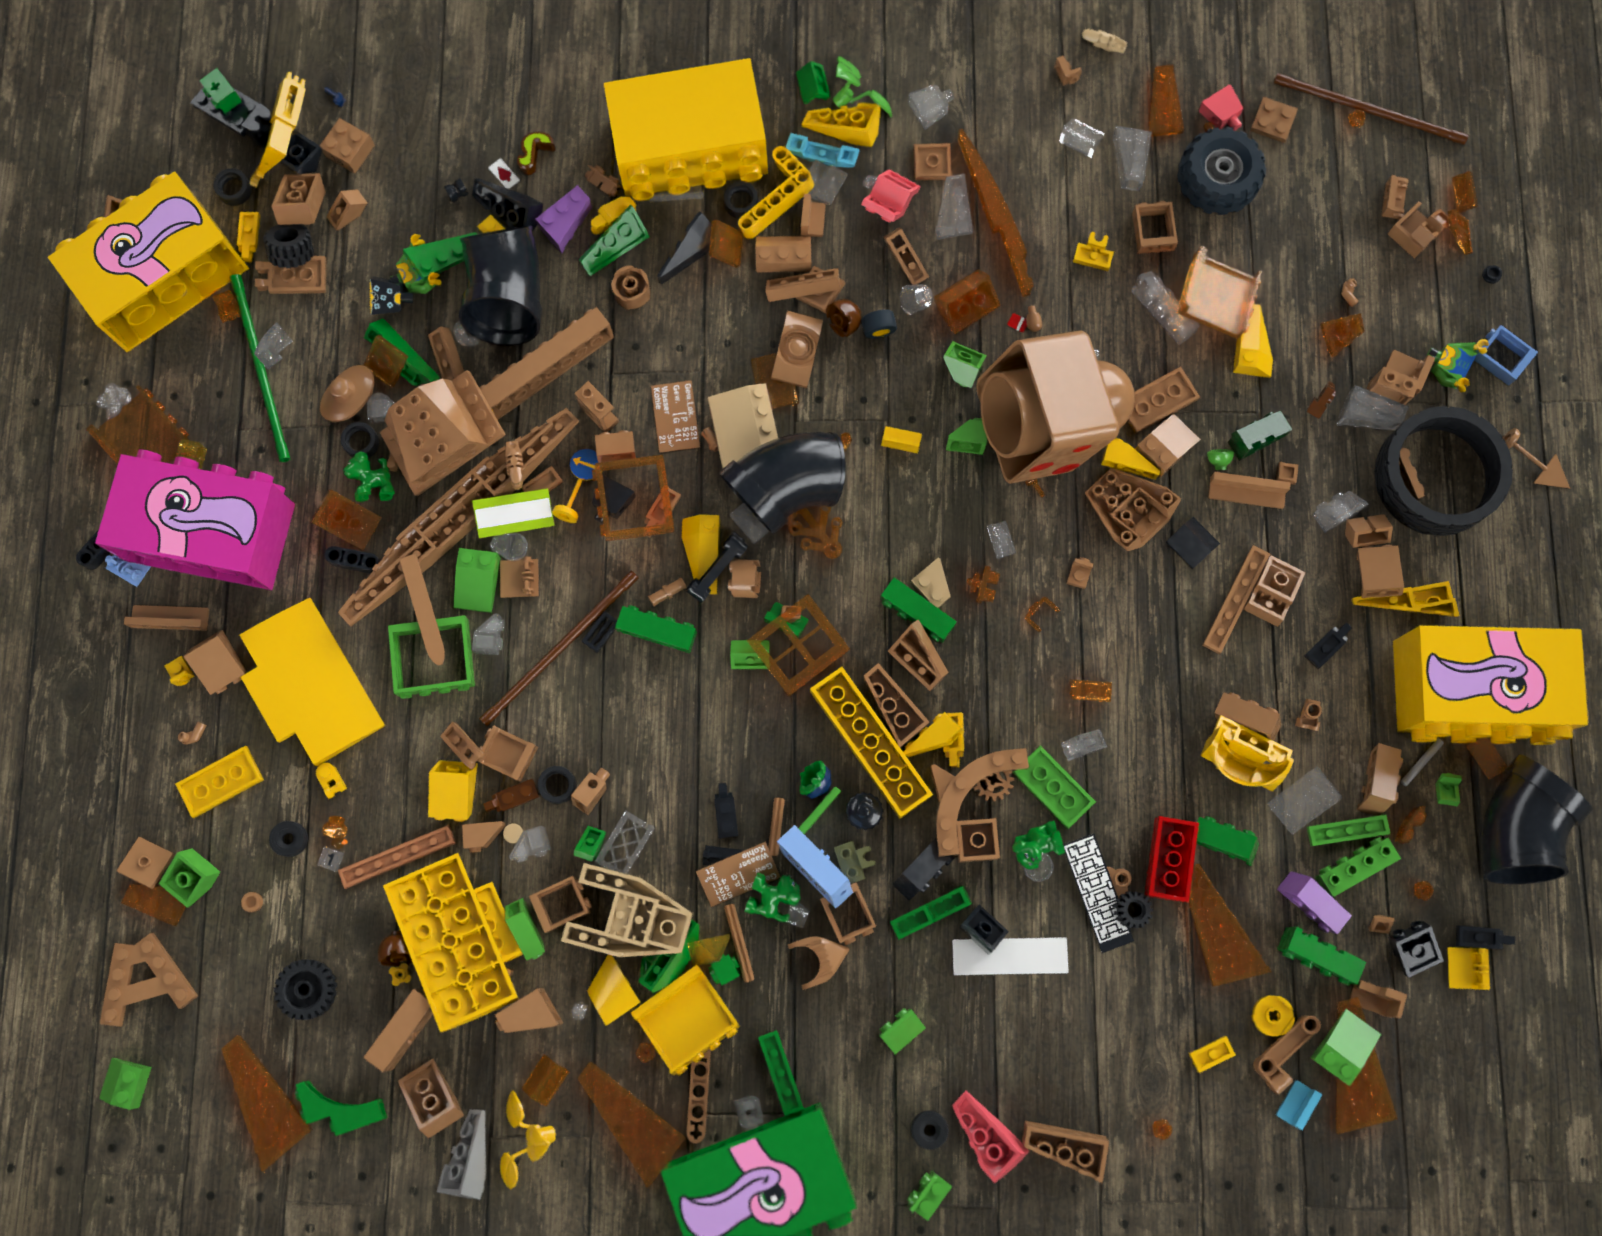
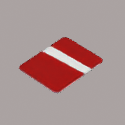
M1013 313L1007 325L1023 333L1027 327V321L1025 318Z

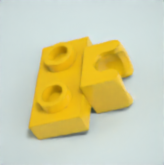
M1091 232L1087 245L1078 243L1073 262L1109 271L1114 252L1105 250L1108 236L1105 235L1103 240L1098 242L1095 240V233Z

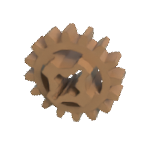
M1012 770L1002 772L1005 780L1001 778L999 773L980 780L984 782L986 789L982 788L979 781L973 788V791L979 790L978 797L984 795L985 801L989 797L992 798V802L996 801V797L1003 800V794L1007 796L1010 794L1007 789H1013L1014 787L1010 784V782L1014 781V778L1009 777ZM992 776H994L995 781H997V783H994L993 785H991V781L988 780V778H991ZM995 788H1003L1002 791L993 793Z

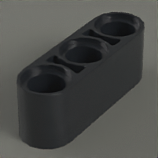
M99 529L76 555L77 563L89 570L97 569L106 557L111 554L95 544ZM91 556L90 561L86 563L87 558Z
M331 546L325 551V559L333 566L369 574L373 571V567L369 568V563L376 560V564H379L381 561L375 554L337 546ZM339 553V557L336 560H332L333 555ZM353 557H358L357 562L354 564L350 563Z

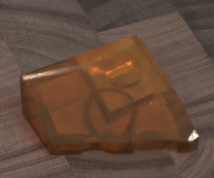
M1361 313L1320 323L1331 357L1337 356L1344 347L1350 345L1356 337L1365 332Z

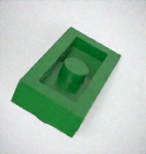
M587 826L573 855L591 862L596 860L606 832Z

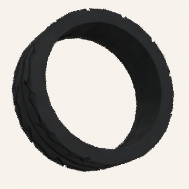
M1441 406L1420 411L1404 421L1381 446L1376 458L1374 473L1376 489L1381 501L1395 519L1419 533L1445 536L1470 529L1498 509L1510 489L1513 465L1505 440H1502V435L1490 422L1464 408ZM1428 429L1442 430L1462 438L1475 450L1483 464L1486 482L1481 502L1474 511L1458 515L1443 514L1422 505L1410 494L1404 485L1399 468L1400 450L1408 435Z

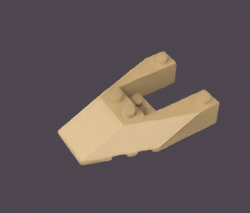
M586 863L583 864L579 883L615 892L616 894L605 932L566 922L562 942L616 957L682 953L692 912L639 877Z

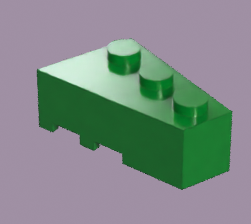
M1208 816L1198 818L1197 823H1199L1196 844L1215 852L1227 854L1229 858L1247 861L1246 864L1252 866L1259 847L1258 838L1255 836V833L1245 829L1243 832L1236 830V827L1229 823H1224V825L1216 823V819Z

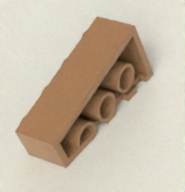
M879 663L864 675V681L893 739L901 749L919 734L922 729L927 727L930 722Z
M1030 1121L1024 1122L1021 1141L1025 1148L1051 1158L1100 1183L1103 1182L1109 1146L1106 1136Z

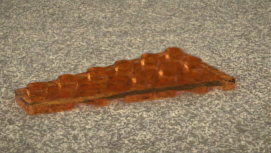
M1195 864L1193 866L1188 904L1212 986L1272 972L1249 940L1248 935L1236 917L1224 903L1225 901L1214 888L1213 883L1201 865Z

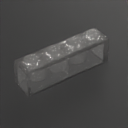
M1152 271L1138 276L1132 288V293L1176 343L1181 345L1194 335L1200 327L1198 320L1187 312L1185 305L1174 297L1172 290L1164 286L1161 278Z

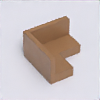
M1420 202L1412 207L1388 233L1413 258H1416L1425 249L1410 236L1427 220L1417 210L1421 205Z
M1359 980L1358 984L1353 985L1349 1004L1385 1017L1401 1018L1407 994Z

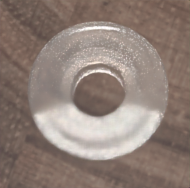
M580 1001L579 1004L575 1003L572 1008L571 1015H573V1020L575 1021L577 1019L582 1021L588 1006L583 1001Z

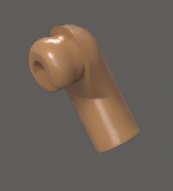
M1352 278L1344 282L1341 293L1351 307L1359 302L1353 295L1357 282Z
M197 722L193 731L181 732L178 735V740L186 745L199 741L207 725Z

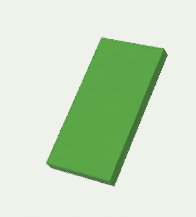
M1041 745L1028 757V769L1014 770L1012 772L1067 830L1096 802Z

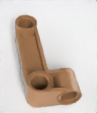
M1309 1015L1299 1017L1286 1034L1277 1039L1263 1054L1254 1060L1253 1066L1255 1071L1276 1095L1279 1096L1293 1082L1292 1078L1280 1066L1314 1034L1319 1032L1321 1024L1318 1018ZM1308 1019L1312 1022L1310 1030H1307L1305 1027V1022ZM1264 1060L1269 1063V1068L1266 1071H1263L1261 1068V1063Z

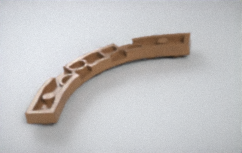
M1026 748L997 751L982 756L964 767L953 778L942 797L937 814L936 834L939 857L959 855L957 817L960 806L968 792L980 780L990 775L1004 771L1028 769Z

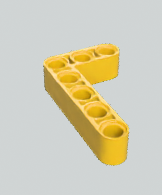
M784 146L775 148L772 155L776 166L788 179L739 219L738 226L745 238L751 239L757 236L814 187L809 170Z

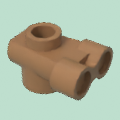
M1306 699L1300 718L1297 717L1295 726L1319 731L1320 722H1318V718L1322 713L1321 702ZM1310 706L1313 707V711L1311 713L1308 712V708Z

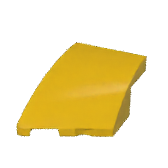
M608 954L587 990L606 1026L641 1003L613 955Z

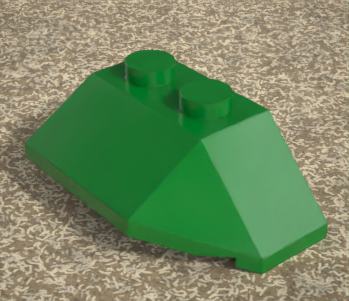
M691 919L682 953L644 955L642 957L639 983L654 993L667 987L679 978L698 949L699 924Z

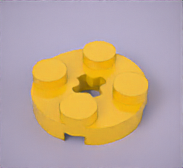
M1267 995L1260 998L1253 1007L1252 1021L1256 1028L1265 1035H1284L1294 1024L1293 1008L1283 997ZM1276 1011L1278 1019L1270 1020L1269 1012Z

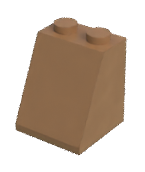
M223 630L192 647L183 656L210 695L215 692L217 694L227 689L226 685L231 682L234 684L242 680L241 676L246 672L245 667Z
M544 988L534 990L495 1015L497 1027L500 1031L504 1030L505 1033L554 1027L563 1024Z

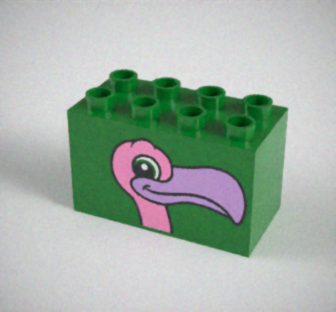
M820 1102L671 1160L661 1170L683 1236H813L811 1232L813 1230L812 1226L826 1221L829 1230L842 1227L853 1221L851 1211L857 1209L855 1195Z

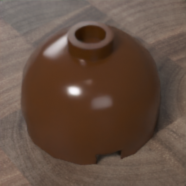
M840 299L829 304L826 308L827 319L830 318L832 322L829 325L838 336L847 337L858 330L861 324V310L855 303L847 299Z
M394 931L381 941L378 947V962L381 965L401 966L399 962L408 960L407 965L413 963L401 931Z

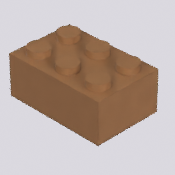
M320 173L287 174L283 176L272 204L278 225H309L315 222L325 195V188Z

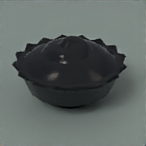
M856 793L854 797L850 798V802L846 804L847 820L857 829L865 831L873 829L876 825H879L880 820L883 818L884 809L882 808V802L879 801L878 797L873 796L872 793Z

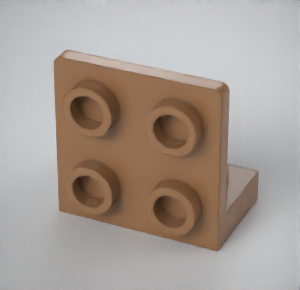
M1393 350L1386 367L1420 381L1414 395L1415 397L1422 390L1435 358L1428 355L1424 360H1417Z

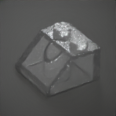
M1351 491L1344 494L1339 492L1332 497L1333 501L1328 504L1324 501L1316 506L1317 510L1312 515L1324 533L1358 514L1368 503Z

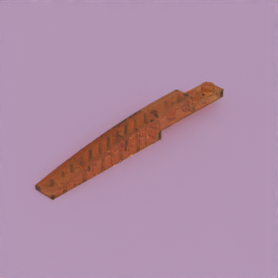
M960 129L957 139L992 234L1000 233L1023 297L1031 294L1034 284L1032 278L1028 277L1026 272L1028 270L1025 262L1027 251L1021 235L991 173L964 130Z

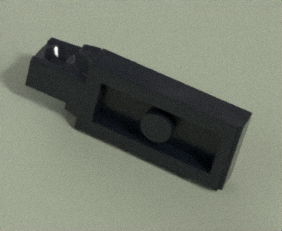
M1346 623L1339 629L1336 627L1332 628L1304 657L1317 669H1320L1346 643L1348 638L1345 635L1352 627Z
M719 783V794H715L714 799L719 839L738 837L732 792H727V783Z
M1456 926V946L1503 949V944L1515 945V936H1504L1503 930Z

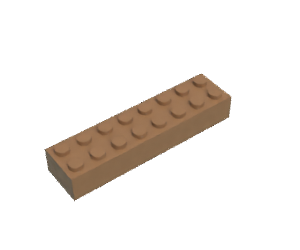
M597 307L593 310L590 309L585 312L582 318L572 321L565 330L558 331L552 339L541 343L538 349L525 354L521 361L511 364L504 373L497 374L491 382L480 386L479 388L490 408L493 409L497 420L613 339L614 336L610 323Z

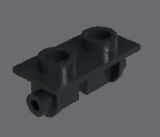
M705 845L703 865L710 866L744 850Z

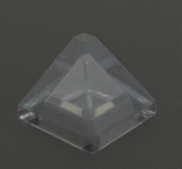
M801 903L795 906L790 905L788 911L790 918L787 922L803 928L810 910Z

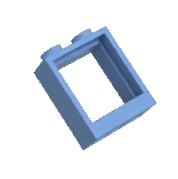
M1500 325L1496 330L1492 328L1485 336L1489 345L1482 347L1488 348L1496 338L1520 356L1521 359L1511 371H1508L1486 353L1481 354L1478 350H1476L1477 355L1474 360L1509 386L1518 378L1538 352Z

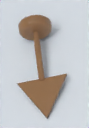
M1517 428L1511 429L1502 438V440H1505L1508 449L1513 446L1543 470L1533 484L1570 489L1556 454L1545 466L1516 443L1520 437V431Z

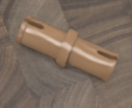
M680 577L667 586L663 585L662 589L648 596V599L655 606L667 598H673L674 594L687 587Z

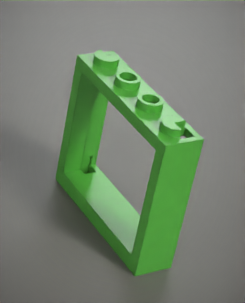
M465 615L436 619L439 631L462 628L467 680L404 688L399 636L421 633L418 622L388 626L395 695L400 696L401 699L411 698L414 694L429 696L431 692L439 691V693L444 694L449 693L451 689L466 691L470 689L469 687L475 686L469 619Z

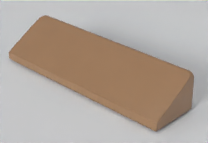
M836 268L767 280L765 291L768 301L772 302L839 290V270Z
M441 326L428 334L442 378L452 381L462 374L464 369L451 330Z

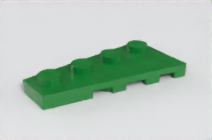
M631 204L579 259L588 276L593 275L650 237Z
M474 232L403 249V254L422 280L425 281L431 272L439 274L463 262L462 243H460V238L477 235V233Z

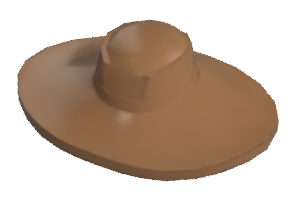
M357 365L348 368L337 376L323 394L320 402L321 415L327 421L341 422L357 414L372 395L374 388L372 371L366 366Z

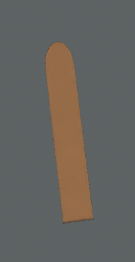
M417 554L400 558L399 560L426 651L431 660L438 666H441L445 660L444 645Z

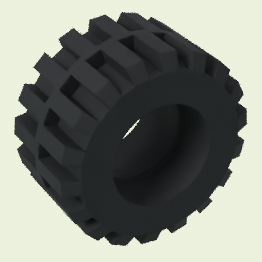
M277 224L264 233L263 242L267 259L274 266L279 268H296L306 264L305 262H309L314 256L310 231L307 230V227L302 226V224Z

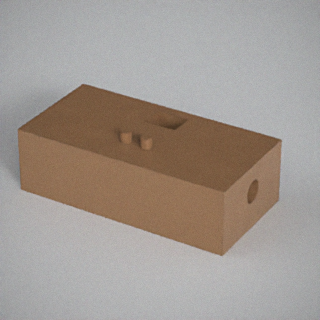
M423 988L412 990L363 1057L380 1071L386 1072L395 1068L432 1017L433 1012Z

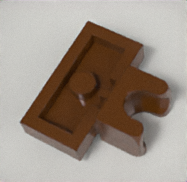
M1328 381L1319 394L1318 399L1313 398L1307 408L1308 413L1317 418L1322 416L1327 408L1326 403L1330 404L1336 395L1334 383Z

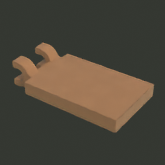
M313 256L309 262H305L306 264L296 268H279L270 262L255 261V269L258 270V274L267 273V279H255V286L258 287V291L268 290L270 294L326 293V257Z

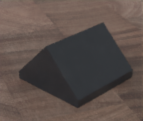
M294 130L291 133L287 153L280 163L297 174L316 173L322 147Z
M1194 517L1183 524L1166 541L1192 569L1220 545Z
M980 904L959 926L988 955L995 950L1009 932Z

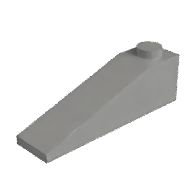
M469 1110L460 1130V1141L457 1146H453L451 1161L449 1165L445 1164L442 1170L437 1192L464 1198L481 1199L486 1178L485 1111Z

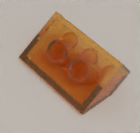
M980 269L933 297L940 315L954 334H957L1001 306L990 276Z

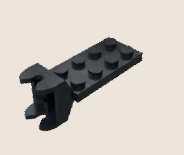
M202 89L190 102L195 108L241 136L247 135L259 147L265 150L272 127L270 122L272 114L264 105L236 89L234 90L242 99V102L226 114L221 108L218 110L210 101L213 98H208Z

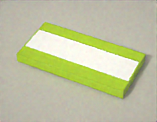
M548 488L472 500L478 538L555 526Z

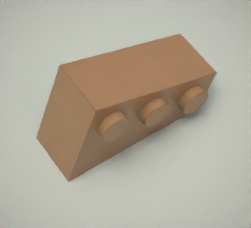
M919 619L913 622L888 650L929 691L936 687L949 673Z
M1223 693L1214 713L1216 719L1222 715L1272 741L1275 740L1281 727L1280 714H1278L1277 710L1271 707L1266 709L1260 707L1253 700H1242L1235 693Z
M1378 743L1371 751L1365 774L1368 775L1367 786H1362L1361 792L1365 793L1363 802L1357 806L1358 811L1380 816L1393 803L1397 802L1398 792H1396V789L1401 779V776L1398 774L1403 763V758H1401L1402 750Z

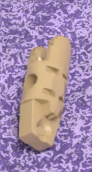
M1085 29L1082 32V38L1085 41L1094 43L1093 46L1118 53H1124L1127 42L1116 35L1101 30L1097 32L1092 29Z

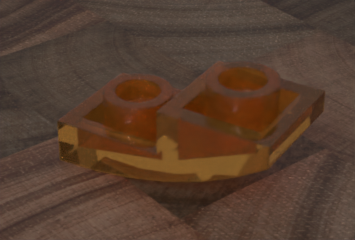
M1425 806L1415 807L1406 816L1398 830L1395 842L1405 844L1412 840L1414 836V829L1412 828L1421 826L1426 820Z

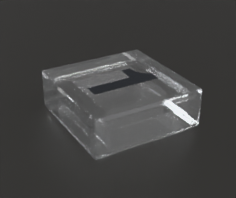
M324 847L317 866L337 872L344 853Z

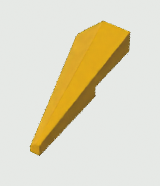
M1449 581L1414 588L1407 587L1404 588L1401 596L1362 598L1360 596L1351 599L1353 605L1452 617L1460 616Z

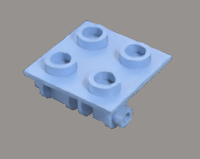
M108 555L105 559L107 570L138 587L151 566L126 562L115 555Z

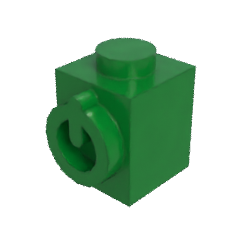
M722 953L714 957V962L708 967L716 985L720 983L723 986L740 976L737 970L740 966L735 956L731 958L729 954L725 956Z

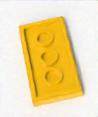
M244 746L177 782L175 785L191 818H196L264 779L248 747Z

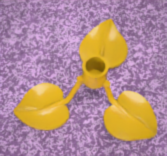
M514 1090L511 1091L507 1101V1119L513 1128L518 1127V1125L522 1128H528L526 1132L528 1145L527 1148L513 1154L511 1157L508 1152L504 1153L501 1157L500 1172L504 1183L509 1189L514 1188L518 1181V1169L514 1162L515 1158L527 1152L531 1161L539 1160L548 1149L550 1143L555 1141L556 1137L552 1126L540 1128L539 1125H529L522 1122L524 1112Z

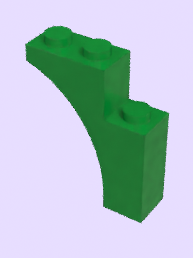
M309 1080L296 1084L295 1095L302 1106L300 1110L302 1119L306 1121V1124L330 1117V1129L333 1133L335 1132V1136L388 1118L382 1098L363 1104H345L324 1096Z

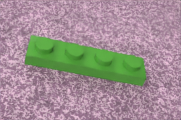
M1387 815L1307 827L1311 847L1391 834Z

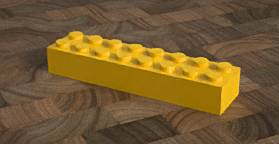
M840 667L810 688V693L899 819L932 797L933 794L843 667Z

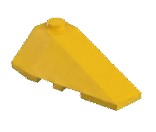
M1242 302L1233 373L1271 378L1273 358L1261 306Z
M696 515L682 520V540L694 579L697 578L699 580L719 556V515ZM718 577L709 587L711 589L710 594L717 595Z

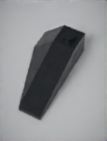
M474 178L472 196L486 210L489 209L495 215V219L501 222L506 229L522 226H532L533 230L537 226L536 218L542 214L543 203L519 192Z
M700 211L685 230L687 234L684 240L677 242L674 256L670 255L658 273L657 277L661 285L718 245L720 240L718 230Z

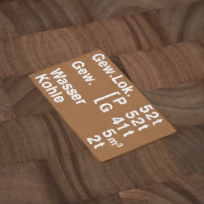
M692 381L651 386L659 453L700 448Z
M766 842L696 871L711 907L752 890L757 873H762L766 876V883L780 878Z

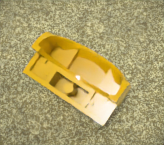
M1222 715L1218 718L1212 735L1206 740L1201 757L1213 762L1216 769L1220 770L1230 780L1246 786H1262L1270 791L1275 790L1283 782L1294 759L1290 758L1293 750ZM1265 761H1268V762H1270V763H1272V764H1263V763H1264Z

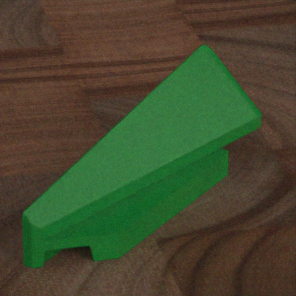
M385 319L369 324L364 338L375 345L373 352L409 383L415 386L439 380L438 374Z

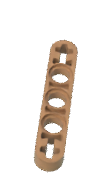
M710 1049L704 1053L705 1057L703 1059L707 1058V1063L704 1061L697 1063L693 1061L691 1063L687 1137L692 1143L701 1142L706 1134ZM697 1065L705 1066L706 1073L704 1076H697L695 1074V1067ZM700 1085L705 1089L702 1097L694 1095L693 1089L695 1086ZM699 1106L703 1109V1116L701 1118H695L692 1115L694 1107ZM691 1120L694 1122L703 1121V1125L699 1124L698 1131L702 1132L698 1139H694V1135H691V1131L695 1130V1124L691 1125Z

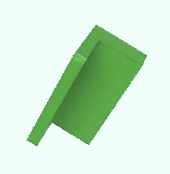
M732 640L730 651L731 669H770L769 640Z

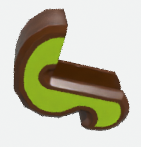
M538 131L530 132L524 136L521 141V149L524 156L518 155L517 157L520 171L524 175H532L536 172L538 149L556 151L553 138L549 134Z

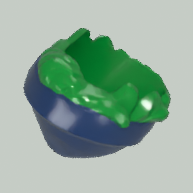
M815 761L804 768L805 771L800 773V794L806 795L811 799L827 794L832 781L831 771L823 761Z

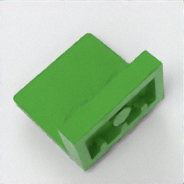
M932 1170L929 1174L926 1172L919 1181L921 1185L917 1191L913 1190L907 1198L909 1210L917 1212L927 1221L952 1187Z

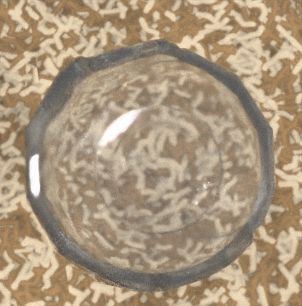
M1041 853L1042 860L1039 862L1038 868L1028 870L1024 867L1025 875L1031 880L1042 882L1049 879L1054 870L1053 861L1046 853Z

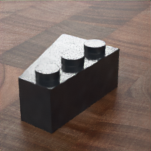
M936 837L892 885L910 901L919 891L923 893L930 886L928 881L931 878L935 880L943 872L940 868L944 864L948 866L955 857L953 855L939 857Z

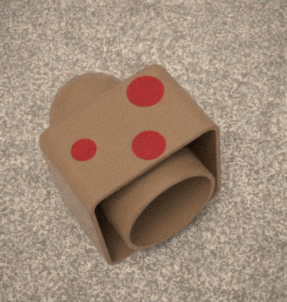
M1081 330L1016 340L978 378L976 385L981 403L984 431L990 445L997 454L1003 476L1009 484L1074 471L1117 437L1119 429L1130 418L1135 404V392L1128 375L1121 368L1110 362L1097 360L1089 335Z

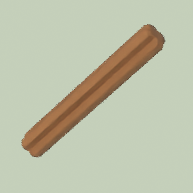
M729 904L724 909L743 980L745 983L754 980V975L735 905Z

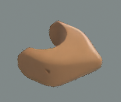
M817 936L788 944L789 949L798 946L808 947L819 958L820 968L817 976L811 982L801 985L802 990L828 981L836 973L849 952V947Z

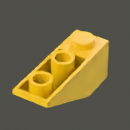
M946 712L940 713L933 719L934 723L929 728L925 727L922 729L919 737L915 741H910L905 746L906 750L903 753L907 757H912L949 746L964 730Z

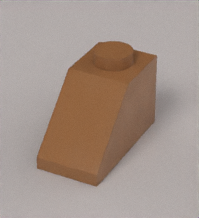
M358 190L340 191L326 217L335 230H340L361 216L367 202Z
M934 764L930 766V771L940 805L948 785L955 776Z
M497 821L462 825L463 848L469 850V853L481 852V849L487 848L505 828V822Z

